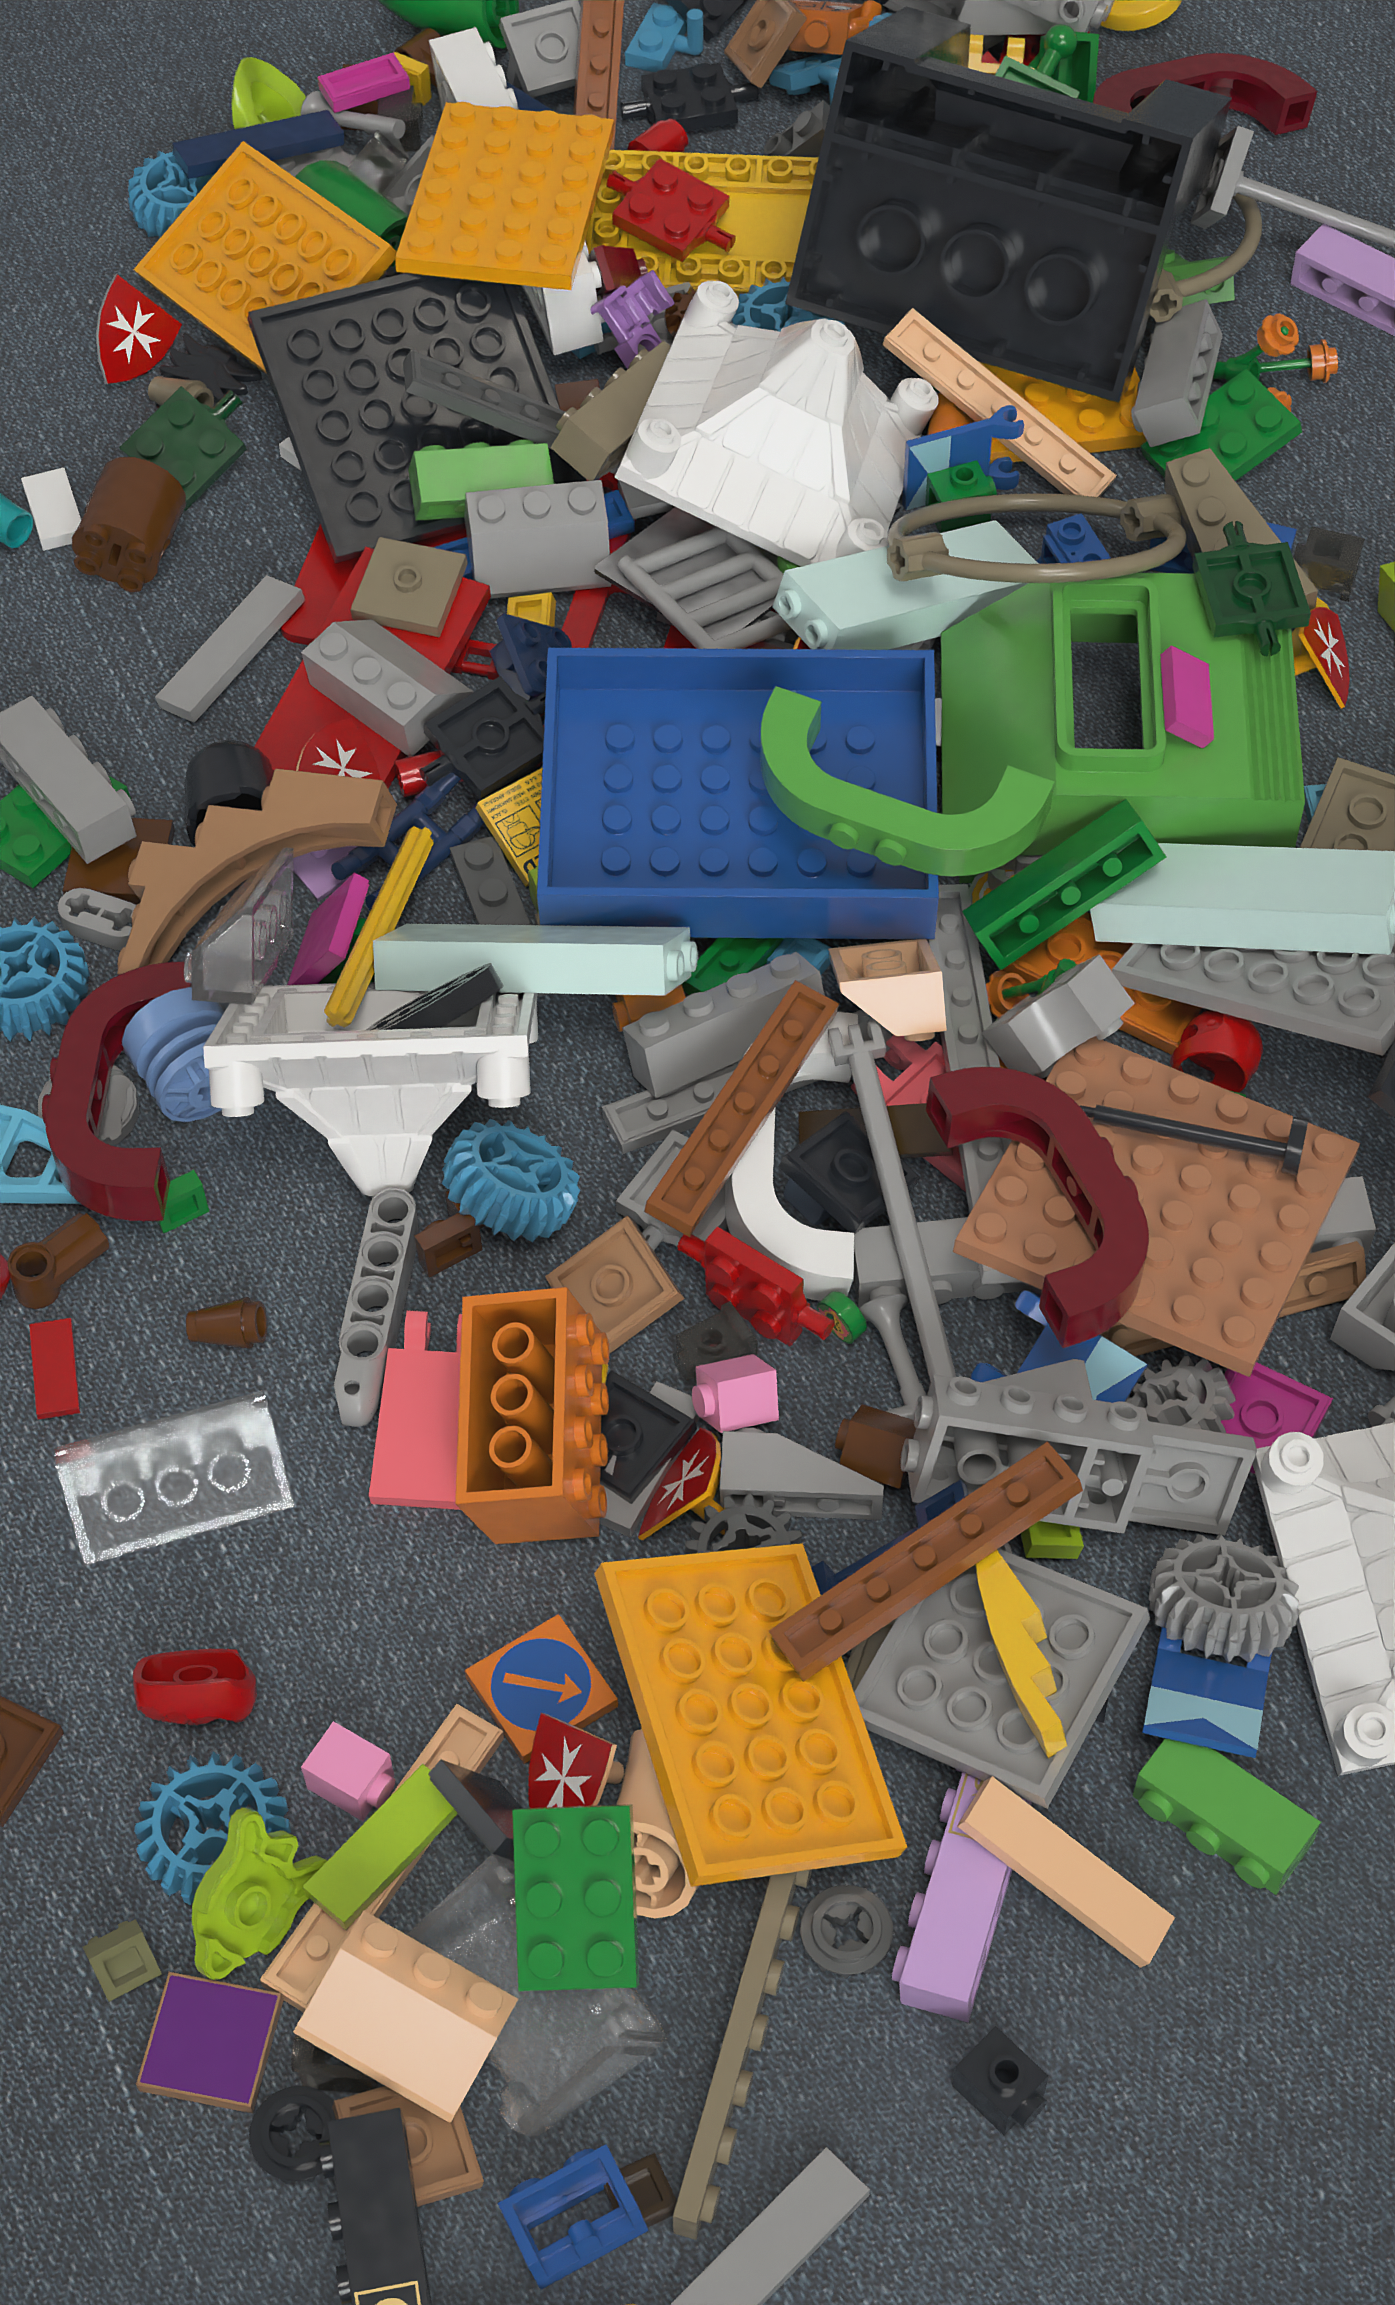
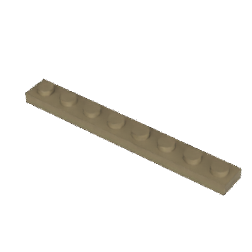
M812 1870L770 1876L673 2213V2234L697 2240L702 2221L710 2224L713 2223L720 2199L721 2187L712 2184L718 2163L729 2165L733 2154L738 2129L729 2127L734 2106L745 2108L754 2076V2072L745 2070L751 2049L761 2051L769 2024V2016L761 2014L766 1994L776 1996L778 1993L785 1961L776 1959L781 1940L792 1941L800 1907L792 1905L797 1886L807 1888Z

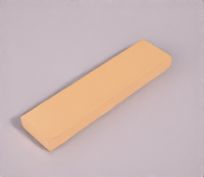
M993 1776L985 1780L957 1827L1138 1967L1142 1968L1150 1964L1175 1917Z

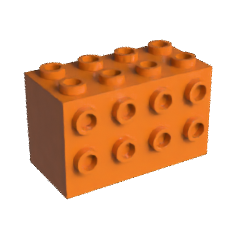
M567 1287L462 1297L455 1504L494 1544L599 1537L600 1518H605L607 1513V1496L604 1486L600 1485V1466H606L608 1461L607 1441L605 1435L601 1433V1415H606L609 1408L607 1387L605 1383H602V1365L609 1362V1342L606 1333L598 1329L592 1315L586 1313Z

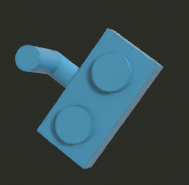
M653 2L625 51V66L655 73L667 68L676 51L690 55L701 54L704 48L703 12L699 9L689 10L686 22L670 5Z
M821 53L778 65L769 76L770 85L786 89L787 94L790 95L807 93L811 91L810 86L815 84L829 85L831 104L842 55Z

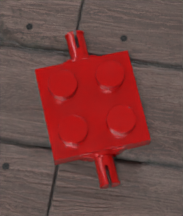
M661 158L637 181H632L617 171H613L609 175L606 187L625 196L624 200L612 212V224L681 262L688 257L694 248L707 241L723 249L725 252H729L730 248L732 249L736 236L716 226L717 221L729 208L730 196Z
M717 1226L705 1241L693 1234L690 1237L683 1234L679 1240L677 1250L701 1263V1267L705 1269L706 1295L711 1302L724 1312H735L748 1320L753 1328L762 1336L768 1339L776 1338L791 1347L802 1333V1327L814 1333L822 1340H825L832 1332L835 1320L810 1307V1303L807 1302L803 1293V1278Z

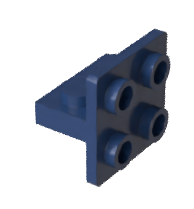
M503 613L496 619L503 640L489 652L498 675L504 679L516 694L530 701L546 691L548 648H572L569 637L559 628ZM545 714L540 717L541 721L545 719Z

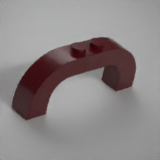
M1206 53L1135 68L1112 75L1099 85L1094 94L1093 103L1130 113L1167 79L1231 97L1229 109L1241 111L1254 117L1274 135H1279L1308 127L1318 91L1300 76L1272 62L1240 54Z
M195 961L167 962L139 967L120 974L100 985L83 999L70 1016L62 1036L59 1055L51 1059L50 1079L52 1088L50 1094L43 1096L42 1117L57 1171L67 1191L78 1202L102 1215L130 1221L164 1220L170 1178L161 1147L122 1148L106 1144L99 1140L98 1137L113 1064L118 1055L124 1050L122 1038L126 1026L140 1009L161 995L188 987L202 989Z
M971 1067L930 1077L926 1112L947 1149L981 1138L999 1137L1015 1140L1034 1150L1047 1165L1096 1249V1252L1084 1262L1047 1274L1044 1277L1039 1308L1061 1347L1066 1348L1084 1342L1107 1331L1126 1314L1137 1296L1149 1245L1147 1218L1139 1202L1136 1185L1131 1177L1124 1176L1118 1167L1108 1139L1099 1136L1083 1109L1070 1096L1055 1085L1034 1075L1001 1067Z

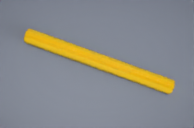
M415 826L410 828L402 842L324 1009V1013L328 1016L326 1021L332 1027L338 1024L345 1028L353 1021L374 975L373 940L395 929L434 844L430 837L432 832L427 827L423 829Z

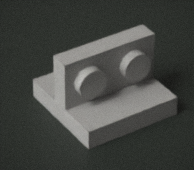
M565 0L500 18L499 28L510 54L507 69V78L510 84L517 88L522 87L523 91L531 97L575 86L581 9L578 0Z

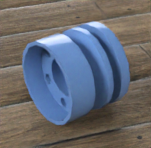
M188 987L170 991L153 999L134 1015L126 1026L122 1038L124 1052L138 1075L146 1081L148 1091L156 1099L161 1112L172 1121H195L207 1118L222 1110V1108L211 1106L209 1069L205 1068L203 1046L221 1019L224 1011L216 999L205 989Z

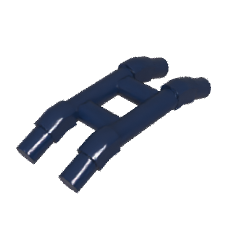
M451 772L432 786H427L414 798L412 803L393 818L384 847L357 846L349 851L345 857L333 863L331 872L336 879L344 880L353 873L357 874L377 860L378 856L392 866L399 851L394 842L414 826L419 829L427 827L432 832L430 837L434 844L415 883L416 885L450 856V847L467 843L480 830L484 821L476 810L477 803L467 814H464L449 828L447 833L428 816L447 798L446 795L461 780L460 777ZM381 887L369 894L365 899L370 911Z

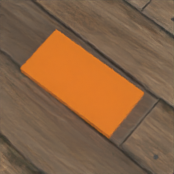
M1086 912L1000 971L1016 973L1028 983L1048 975L1049 971L1057 968L1062 959H1070L1078 965L1099 954L1112 971L1113 967L1134 943L1096 941L1091 914ZM1123 987L1135 1004L1120 1017L1124 1023L1119 1029L1172 1055L1174 1050L1181 1044V1035L1185 1027L1193 1018L1200 1014L1202 1007Z

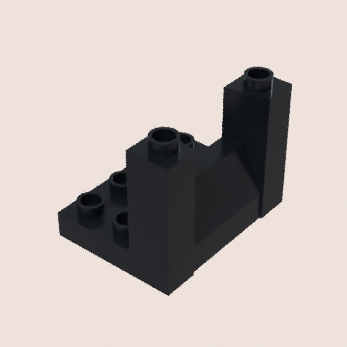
M907 6L847 39L785 304L884 334H889L913 308L976 361L1119 403L1127 393L1176 219L1208 183L1232 98L1166 79L1130 113L991 75L968 68L971 24Z

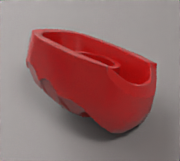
M198 1649L154 1654L139 1660L133 1672V1688L138 1711H141L151 1719L163 1722L200 1725L219 1718L233 1722H242L253 1710L257 1699L256 1677L239 1655L237 1649Z

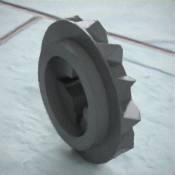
M839 1885L825 1889L809 1902L802 1915L800 1933L805 1955H809L818 1964L822 1972L830 1971L837 1973L844 1979L852 1974L862 1972L869 1974L874 1966L882 1959H886L892 1943L893 1923L887 1907L880 1898L862 1887ZM858 1914L856 1935L862 1941L856 1942L848 1939L844 1945L840 1944L838 1949H835L837 1931L831 1924L834 1925L836 1923L844 1927L849 1921H853Z

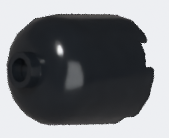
M224 740L214 742L198 751L188 763L184 781L186 830L194 847L196 846V829L204 821L208 805L262 811V795L265 788L270 786L274 773L269 759L258 748L243 741Z

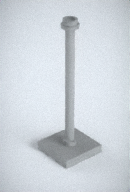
M1241 126L1235 127L1220 139L1208 183L1201 190L1190 224L1207 229L1227 215L1232 197L1238 193L1395 249V230L1244 177V171H1241L1254 131Z

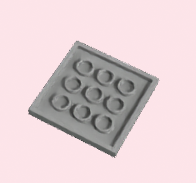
M998 1548V1552L1041 1612L1047 1638L1036 1645L1051 1665L1057 1692L1047 1696L1046 1700L1061 1720L1067 1747L1047 1758L1019 1710L997 1656L978 1586L976 1564L896 1619L854 1693L867 1730L983 1781L993 1776L1017 1796L1048 1809L1145 1630L1150 1616L1148 1608Z

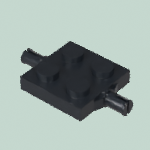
M701 63L694 67L676 70L663 69L655 73L641 75L644 100L621 102L620 111L623 121L646 116L655 124L660 120L673 119L687 132L738 123V108L735 102L758 99L759 91L758 86L753 83L731 84L726 79L720 63Z
M499 676L425 722L424 734L439 750L441 757L419 769L423 781H426L428 786H432L452 772L463 779L475 795L482 800L543 761L544 726L540 717L545 714L546 691L528 701L526 698L516 694L504 679Z

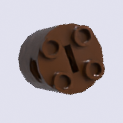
M118 457L107 462L85 506V514L72 536V549L76 555L74 559L76 568L84 574L98 575L107 581L117 582L126 591H141L144 584L152 581L158 573L160 559L170 544L186 507V494L180 482L167 470L153 462L140 458Z

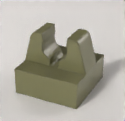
M136 1919L131 1922L124 1921L118 1924V1929L100 1938L95 1936L88 1941L87 1945L83 1946L84 1952L108 2002L162 1974Z

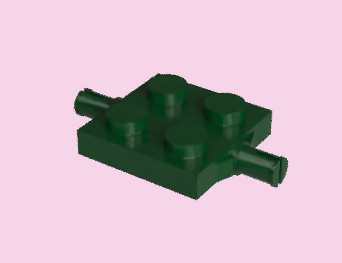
M180 386L119 448L125 457H136L153 462L175 477L186 494V507L184 509L186 511L247 450L245 444L228 429L225 420L243 403L237 395H234V392L229 390L211 408L197 401L187 390Z
M1231 521L1223 527V533L1228 546L1216 551L1194 553L1192 567L1214 638L1255 634L1260 647V653L1263 656H1268L1270 651V655L1273 656L1281 649L1275 631L1308 626L1311 612L1288 542L1267 545L1249 543L1243 530V524L1235 521L1234 527Z

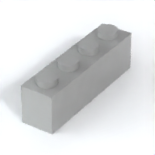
M1207 299L1183 306L1182 310L1176 312L1169 321L1156 322L1154 333L1150 336L1151 345L1149 353L1144 359L1145 368L1142 380L1138 383L1136 403L1131 410L1136 430L1144 433L1150 447L1200 433L1223 336Z
M31 695L0 712V762L87 864L137 836L131 816L136 814V810L131 799L123 789L115 791L107 772L99 762L92 764L88 760L86 750L77 736L73 734L68 737L59 717L52 708L45 710Z
M797 952L781 955L765 966L749 973L737 974L726 983L705 992L691 994L680 1003L661 1011L647 1013L638 1021L622 1027L634 1078L657 1098L741 1061L795 980L824 995L820 971Z

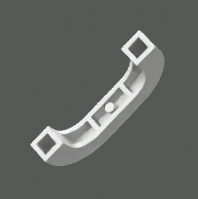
M837 1012L791 1084L803 1080L849 1083L852 1075L850 1065L835 1066L828 1038V1029L838 1027L842 1035L843 1045L850 1044L848 1025L858 1024V1014ZM774 1108L725 1183V1215L730 1234L803 1278L805 1298L821 1301L832 1291L841 1292L848 1296L854 1276V1233L808 1227L792 1218L782 1208L776 1198L773 1187Z

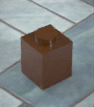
M862 1404L851 1420L844 1418L839 1427L835 1441V1449L842 1451L839 1464L871 1480L900 1488L908 1476V1472L901 1470L902 1448L907 1438H914L916 1432L914 1420Z

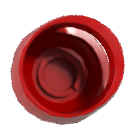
M1213 1010L1205 1011L1193 1018L1185 1027L1181 1035V1044L1172 1053L1169 1067L1184 1072L1181 1063L1189 1058L1195 1064L1211 1071L1215 1075L1214 1079L1209 1083L1240 1093L1258 1069L1263 1053L1261 1034L1251 1020Z

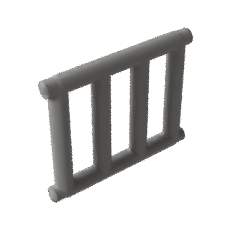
M715 525L713 529L633 560L630 556H624L617 564L625 577L696 649H744L792 629L779 614L717 640H714L702 628L775 598L784 575L753 543ZM725 543L738 554L735 557L662 586L649 575V573ZM752 569L765 581L689 613L675 601Z

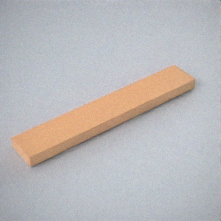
M913 308L885 337L884 347L974 421L978 422L989 419L1004 406H1015L1017 418L1013 422L1023 420L1024 432L1022 436L1017 439H996L1063 494L1100 497L1114 482L1117 475Z
M456 1704L395 1791L422 1764L432 1770L441 1759L480 1774L504 1740L503 1731ZM431 1842L365 1910L366 1912L379 1918ZM314 1903L260 1978L262 1987L268 1991L282 1993L284 2001L304 2013L358 1918L345 1930Z

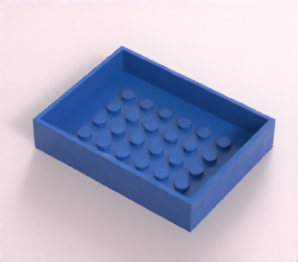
M548 648L537 882L540 925L690 927V937L935 939L939 901L938 875L927 874L902 865L893 866L886 864L876 856L856 849L840 848L830 840L799 827L782 813L773 802L763 781L760 762L763 713L775 686L822 702L821 729L809 752L811 758L821 770L845 782L937 813L934 650Z

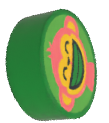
M832 1291L817 1304L818 1312L835 1320L832 1333L843 1342L851 1344L866 1331L867 1324L862 1312L843 1293Z

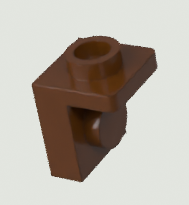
M449 1190L445 1192L449 1218L432 1222L422 1232L414 1236L419 1264L429 1278L483 1250L480 1229L485 1227V1225L475 1226V1218L473 1216L460 1214V1203H455L448 1199Z

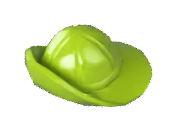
M245 57L240 61L233 82L231 109L234 128L239 129L300 116L302 104L306 96L290 78L273 65L254 57Z

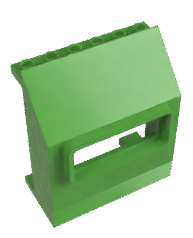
M1135 573L1091 581L1026 584L941 632L942 814H963L984 805L995 793L1007 765L1055 781L1051 809L1045 823L1034 841L1020 855H1045L1125 799L1128 800L1157 843L1295 848L1305 805L1291 628L1275 631L1281 649L1273 656L1270 655V651L1268 656H1263L1260 653V647L1255 634L1214 638L1195 574ZM1071 642L1138 643L1143 749L1075 748ZM1171 645L1209 664L1214 740L1204 748L1165 731L1160 654ZM979 874L959 876V883H972Z

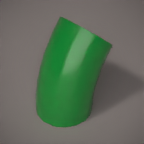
M378 0L380 4L408 23L422 30L431 28L441 37L476 27L483 43L490 42L492 48L497 49L507 47L499 28L500 18L519 13L518 0Z
M320 160L305 166L295 176L306 186L389 243L397 252L409 215L372 187L351 168L337 161ZM395 260L390 266L396 267Z

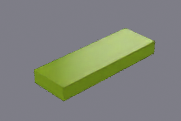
M424 1764L302 1886L305 1895L345 1930L458 1814L430 1781L428 1773L431 1770Z

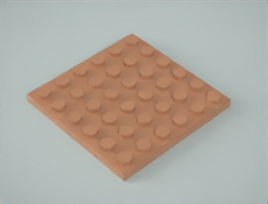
M1097 1037L1088 1039L1059 1058L1046 1079L1047 1082L1064 1091L1079 1106L1096 1108V1105L1283 1143H1288L1293 1120L1291 1115L1107 1041L1098 1040ZM1088 1117L1099 1136L1107 1138L1110 1142L1115 1162L1123 1175L1131 1177L1134 1181L1149 1229L1148 1252L1137 1296L1126 1314L1118 1322L1250 1377L1353 1164L1360 1143L1308 1123L1298 1174L1296 1176L1282 1173L1284 1161L1100 1124L1093 1122V1118ZM1012 1140L957 1235L953 1252L1042 1290L1045 1275L1084 1262L1096 1252V1249L1043 1159L1028 1146Z

